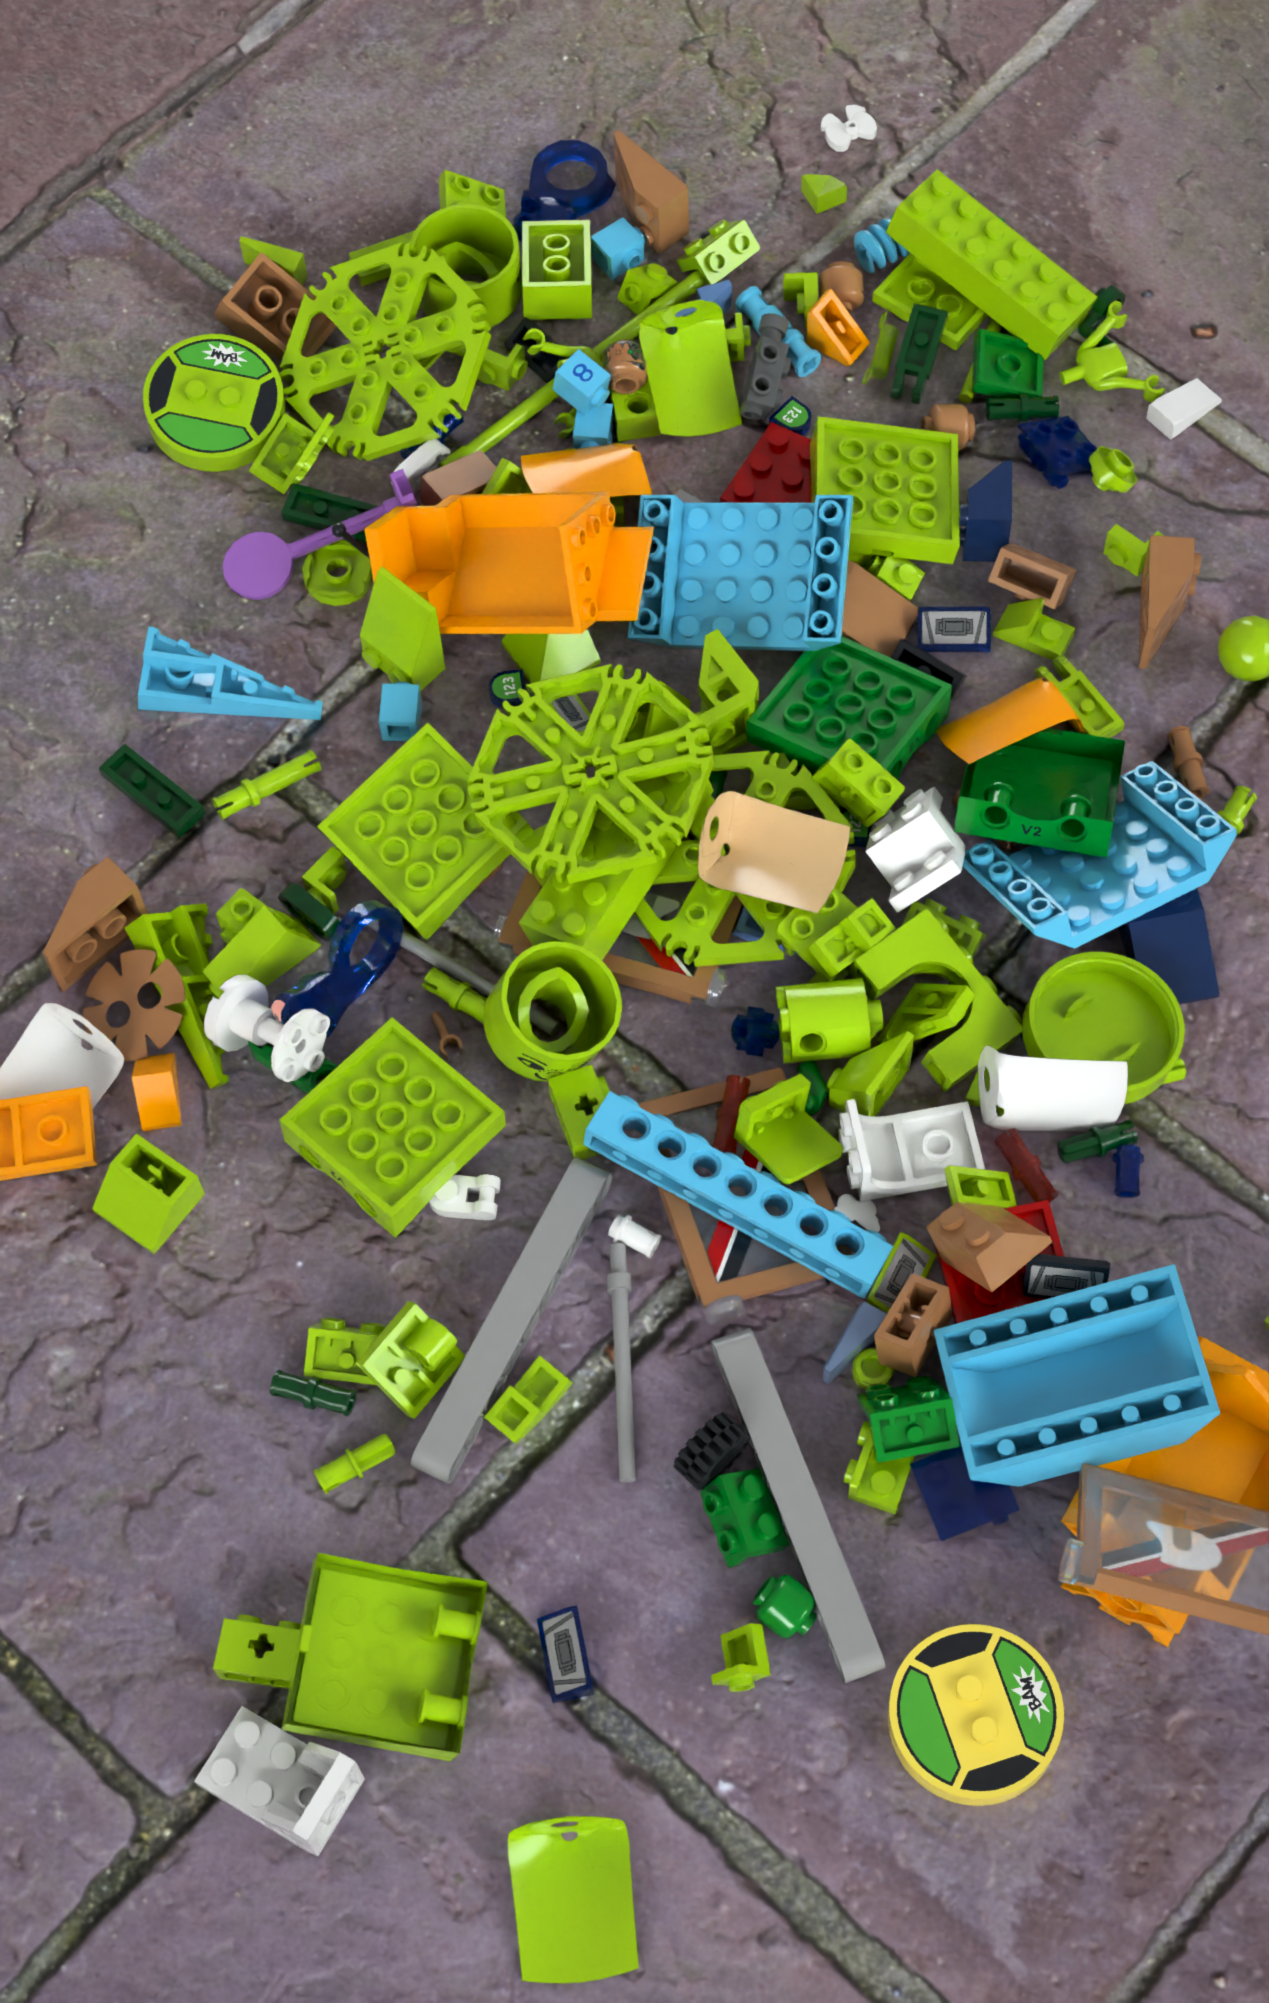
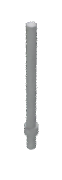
M371 912L366 917L365 925L460 982L463 983L465 981L472 985V989L488 998L490 991L495 985L494 983L376 913ZM531 1001L530 1023L553 1036L558 1031L560 1022L539 1011L537 1004Z
M613 1243L610 1245L611 1273L607 1275V1291L609 1294H612L619 1481L627 1483L636 1481L628 1294L632 1292L631 1274L627 1273L626 1245L624 1243Z

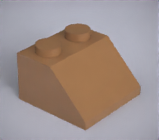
M956 1202L927 1226L942 1261L990 1292L996 1290L1052 1243L1049 1235L1000 1206Z

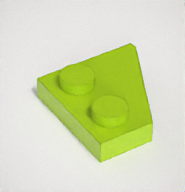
M915 983L877 1040L882 1044L908 1031L914 1035L915 1041L954 1027L965 1016L967 1008L976 995L967 985Z

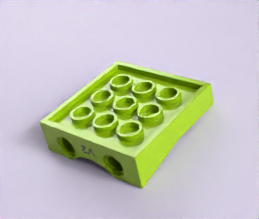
M818 416L810 442L811 503H815L816 495L853 496L849 551L953 564L960 546L958 434Z
M428 722L317 826L328 840L343 853L355 868L368 879L426 941L469 894L510 855L474 817L471 803L479 802L484 797L470 798L467 780L473 767ZM517 811L509 813L505 817L504 825L522 843L534 833L529 823Z
M393 1017L279 1119L284 1141L313 1167L326 1173L338 1182L369 1216L395 1238L435 1196V1193L506 1126L504 1110Z
M317 1553L312 1563L281 1730L451 1762L460 1754L468 1707L471 1667L480 1631L488 1582L398 1569Z

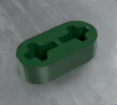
M291 882L278 895L279 901L287 911L324 941L329 942L342 930L343 926L339 919L297 883Z

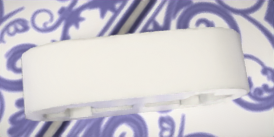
M437 439L428 440L406 458L394 472L403 469L415 493L421 488V476L431 470L438 469V463L450 455V450Z

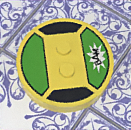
M981 1624L949 1627L932 1634L920 1642L907 1655L899 1667L893 1681L888 1704V1727L892 1745L908 1773L920 1785L936 1796L954 1803L970 1806H985L1005 1802L1033 1786L1049 1767L1059 1746L1064 1725L1062 1694L1055 1675L1044 1658L1030 1644L1013 1633Z

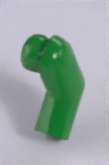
M805 1061L797 1067V1071L811 1082L805 1112L812 1116L821 1110L829 1089L815 1062Z

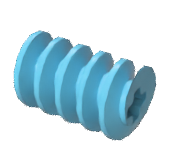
M894 214L889 219L880 220L878 225L872 224L866 230H860L855 234L854 248L856 256L862 268L868 273H874V263L878 268L882 269L886 266V259L890 263L896 262L898 259L897 252L902 257H906L909 254L908 250L885 233Z

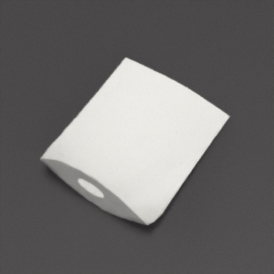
M45 1003L34 1016L0 1068V1100L87 1086L91 1090L93 1109L119 1075L125 1058L120 1050L84 1017L59 1004ZM73 1019H76L83 1023L86 1027L89 1028L92 1034H89L82 1030L80 1027H78L74 1023ZM82 1039L88 1041L93 1046V1049H84L81 1046Z
M986 1045L978 1061V1089L983 1123L999 1130L1089 1132L1091 1127L1096 1126L1101 1129L1112 1126L1118 1119L1126 1099L1127 1062L1014 1056L1000 1053ZM985 1067L988 1069L990 1076L989 1092L986 1090L984 1082ZM997 1105L1004 1109V1114L1000 1117L996 1113Z

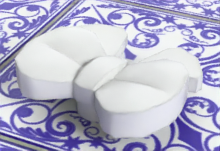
M847 105L845 112L848 121L844 124L833 114L828 113L822 118L821 131H825L826 142L832 149L837 152H844L848 149L851 140L858 137L873 140L876 137V122L872 116L866 113L864 107Z

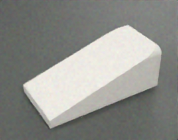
M1196 378L1149 404L1146 419L1172 440L1219 405L1222 399Z

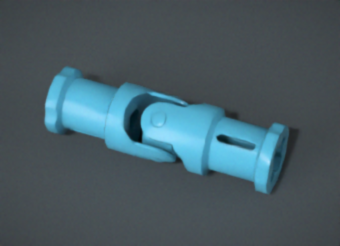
M756 286L749 287L743 291L735 302V309L739 313L745 314L753 322V329L759 335L761 334L758 328L762 315L771 313L785 318L776 306L767 303L762 297L761 290ZM788 321L786 336L781 339V342L789 344L786 357L791 358V364L795 367V373L799 377H806L819 366L821 354L817 350H812L804 342L803 334L799 330L793 329L792 324Z

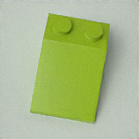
M590 220L522 221L524 317L530 320H577L592 318Z
M384 567L380 568L377 571L360 632L363 650L362 657L372 668L377 669L379 667L383 670L393 684L396 682L419 684L421 692L446 669L437 611L433 605Z

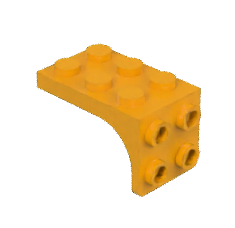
M87 1086L0 1100V1181L97 1165L91 1090Z

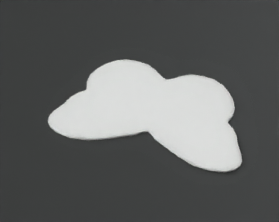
M843 1194L839 1197L837 1201L838 1206L834 1210L845 1214L850 1221L856 1220L866 1230L880 1231L878 1219L875 1216L877 1212L876 1206L871 1200L860 1202V1200L857 1201L850 1194Z

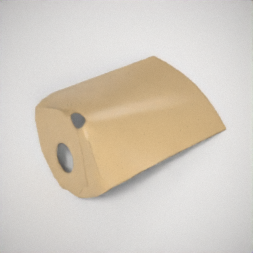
M734 791L724 792L709 807L699 842V877L717 888L818 913L834 889L841 874L849 842L850 826L780 807ZM717 816L719 821L718 831L715 838L711 840L709 836L710 826L713 818ZM726 843L730 847V852L726 856H721L722 846Z

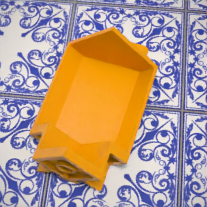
M609 492L450 495L435 506H396L364 530L373 581L375 582L377 571L384 567L436 608L440 634H582L596 621H637L654 527H614L616 513L613 504L610 503Z
M1197 1336L1220 1414L1182 1444L1102 1464L1098 1467L1269 1511V1372L1210 1340ZM1079 1488L1061 1520L1076 1537ZM1101 1492L1098 1567H1100L1102 1556L1139 1547L1114 1524L1128 1498ZM1155 1505L1151 1506L1160 1511L1157 1519L1134 1507L1124 1525L1144 1540L1149 1534L1145 1530L1146 1524L1186 1533L1196 1532L1182 1528L1181 1512ZM1210 1520V1529L1227 1525ZM1149 1535L1145 1545L1154 1542V1538ZM1253 1552L1223 1559L1217 1570L1208 1574L1175 1571L1148 1578L1147 1580L1229 1601ZM1075 1558L1060 1587L1074 1595L1081 1594L1095 1598L1100 1603L1099 1609L1129 1626L1131 1622L1141 1624L1153 1636L1152 1639L1166 1647L1170 1645L1175 1633H1180L1189 1614L1075 1585Z

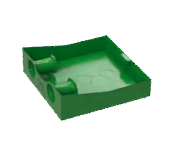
M841 636L840 644L816 651H804L747 720V741L765 750H770L773 754L775 752L779 754L785 753L789 761L795 759L799 766L804 764L808 770L815 773L819 767L834 756L846 740L852 739L898 780L912 754L921 744L928 742L949 716L952 685Z
M1046 728L975 762L967 763L959 795L954 832L1107 858L1114 823L1125 741Z

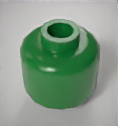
M782 1574L777 1578L771 1575L763 1583L752 1600V1603L756 1605L755 1618L783 1639L790 1638L796 1632L803 1636L817 1618V1614L812 1611L815 1606V1600L811 1591L787 1574Z

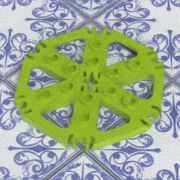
M400 242L329 267L336 274V279L327 272L321 274L327 281L324 289L318 290L313 285L309 287L310 292L316 297L315 300H312L306 292L304 294L280 368L283 370L280 372V377L286 382L294 379L290 387L283 389L284 394L289 397L285 399L314 431L317 430L323 418L311 406L310 398L354 382L341 421L336 425H329L334 428V431L326 444L336 454L339 453L343 457H347L349 449L355 445L353 456L360 461L363 459L370 461L428 440L440 438L441 436L433 428L434 425L442 432L447 433L449 429L443 423L445 416L453 414L458 420L462 417L458 409L454 407L455 403L459 404L465 412L467 410L491 338L489 333L491 326L485 320L478 323L476 321L479 316L487 314L488 310L477 294L432 248L430 250L427 246H422L420 254L414 257L416 248L411 243L407 242L404 245ZM387 264L391 267V274L377 316H375L349 288V281L357 273ZM436 274L455 292L457 296L456 303L450 309L415 320L429 276ZM318 313L326 314L351 341V343L310 357H304L301 352L311 319ZM387 345L390 349L386 351V357L382 358L379 353L383 352V346ZM462 345L466 346V352L457 379L450 387H442L418 362L420 359ZM392 387H394L416 411L417 420L411 427L384 436H377Z
M612 664L526 684L527 691L521 688L517 691L522 702L521 705L511 706L505 700L502 704L506 715L497 708L467 780L470 798L484 797L479 802L471 803V808L476 821L532 875L536 867L539 878L544 879L546 871L549 868L556 867L558 869L555 875L559 883H563L566 878L568 884L658 863L656 855L662 859L667 856L665 848L661 845L662 841L672 840L679 846L682 844L679 832L683 833L685 838H687L715 763L711 745L698 747L700 743L710 741L706 724L648 672H646V677L643 680L641 669L636 668L632 678L623 679V666L618 664L613 670ZM587 691H596L599 693L583 736L550 707L551 703L556 699ZM645 703L655 704L679 727L675 731L624 743L637 709ZM514 735L522 736L548 760V762L503 773H493L505 741ZM593 766L595 776L588 778L586 768ZM676 772H685L691 777L681 807L672 815L666 814L633 784ZM556 802L541 842L536 848L524 845L504 825V819L509 813ZM598 809L605 813L634 841L631 851L596 861H586L581 857Z
M770 750L714 755L715 763L712 771L748 769L754 774V778L745 793L746 796L784 807L793 791H803L821 812L825 820L850 826L848 844H854V832L851 824L818 782L811 778L812 775L804 764H802V768L798 772L797 760L793 759L789 767L781 769L777 767L781 761L780 754L775 752L770 756ZM710 796L690 827L689 833L694 840L681 841L682 844L677 846L652 884L696 881L677 916L669 921L659 919L644 898L633 914L661 953L665 944L666 953L669 957L673 956L677 948H686L687 951L683 958L687 965L693 961L695 967L785 960L784 952L792 956L794 955V950L776 934V927L794 907L717 888L699 877L698 856L700 837L708 809L715 801ZM717 816L711 822L709 831L711 840L715 838L718 831L719 821ZM726 843L722 846L721 856H726L725 847L730 852V847ZM848 850L846 852L842 871L835 885L841 893L856 867L855 850ZM736 895L763 930L764 935L759 940L751 942L715 943L711 938ZM782 945L784 952L778 946Z

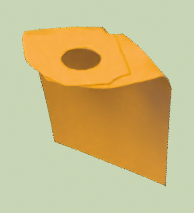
M613 443L521 456L523 475L532 493L609 492L610 497L652 495L643 460L636 445Z
M1041 677L940 727L936 733L949 750L970 764L1063 721H1068L1078 733H1084L1081 720L1053 682L1049 681L1046 677Z

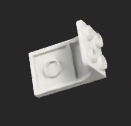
M855 1099L846 1100L845 1113L839 1114L841 1129L838 1130L839 1143L843 1146V1153L848 1152L850 1164L846 1166L850 1189L857 1188L860 1202L945 1187L947 1183L944 1168L949 1165L985 1170L968 1101L889 1116L871 1117L858 1114Z

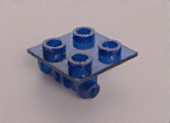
M1069 415L1018 424L1017 427L1021 430V433L1018 435L1019 447L1027 454L1033 464H1037L1036 468L1038 471L1043 472L1044 477L1052 487L1056 486L1058 489L1065 487L1069 482L1067 476L1070 473L1091 470L1092 466L1089 462V457L1097 447L1087 439L1079 429L1078 424Z
M961 1443L960 1447L940 1451L910 1464L941 1542L989 1522H993L994 1525L1005 1523L1009 1520V1514L1020 1510L1010 1485L970 1480Z

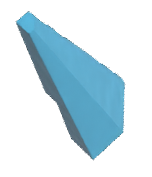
M148 626L143 653V668L138 690V710L321 720L322 701L316 700V702L306 699L295 694L294 689L286 685L283 688L264 680V676L216 654L212 653L209 656L191 648L189 642L182 639L175 641L160 634L159 629Z

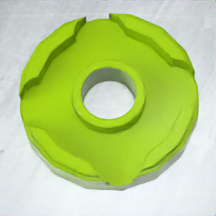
M339 540L316 550L314 553H309L302 566L304 585L309 594L319 602L332 606L348 605L361 599L370 590L373 583L370 559L346 540ZM339 567L348 570L340 577H333L329 574L333 569Z

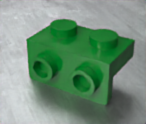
M760 1468L721 1474L701 1491L700 1495L704 1511L709 1516L717 1537L719 1550L724 1555L729 1568L739 1566L749 1557L780 1552L790 1545Z

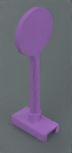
M403 469L389 474L395 497L383 501V505L340 522L345 525L346 531L350 535L363 531L367 526L396 506H420ZM333 526L290 544H286L281 538L272 533L259 531L246 534L236 540L226 552L222 565L224 578L232 591L243 598L252 600L269 598L281 591L291 579L294 559L344 538L333 535Z

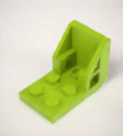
M716 629L705 635L698 684L699 696L702 702L700 712L695 715L706 724L710 741L700 743L698 747L711 745L714 755H722L748 742L747 720L759 706V681L721 632ZM676 728V729H674V730H666V731L662 732L661 734L678 730V728Z

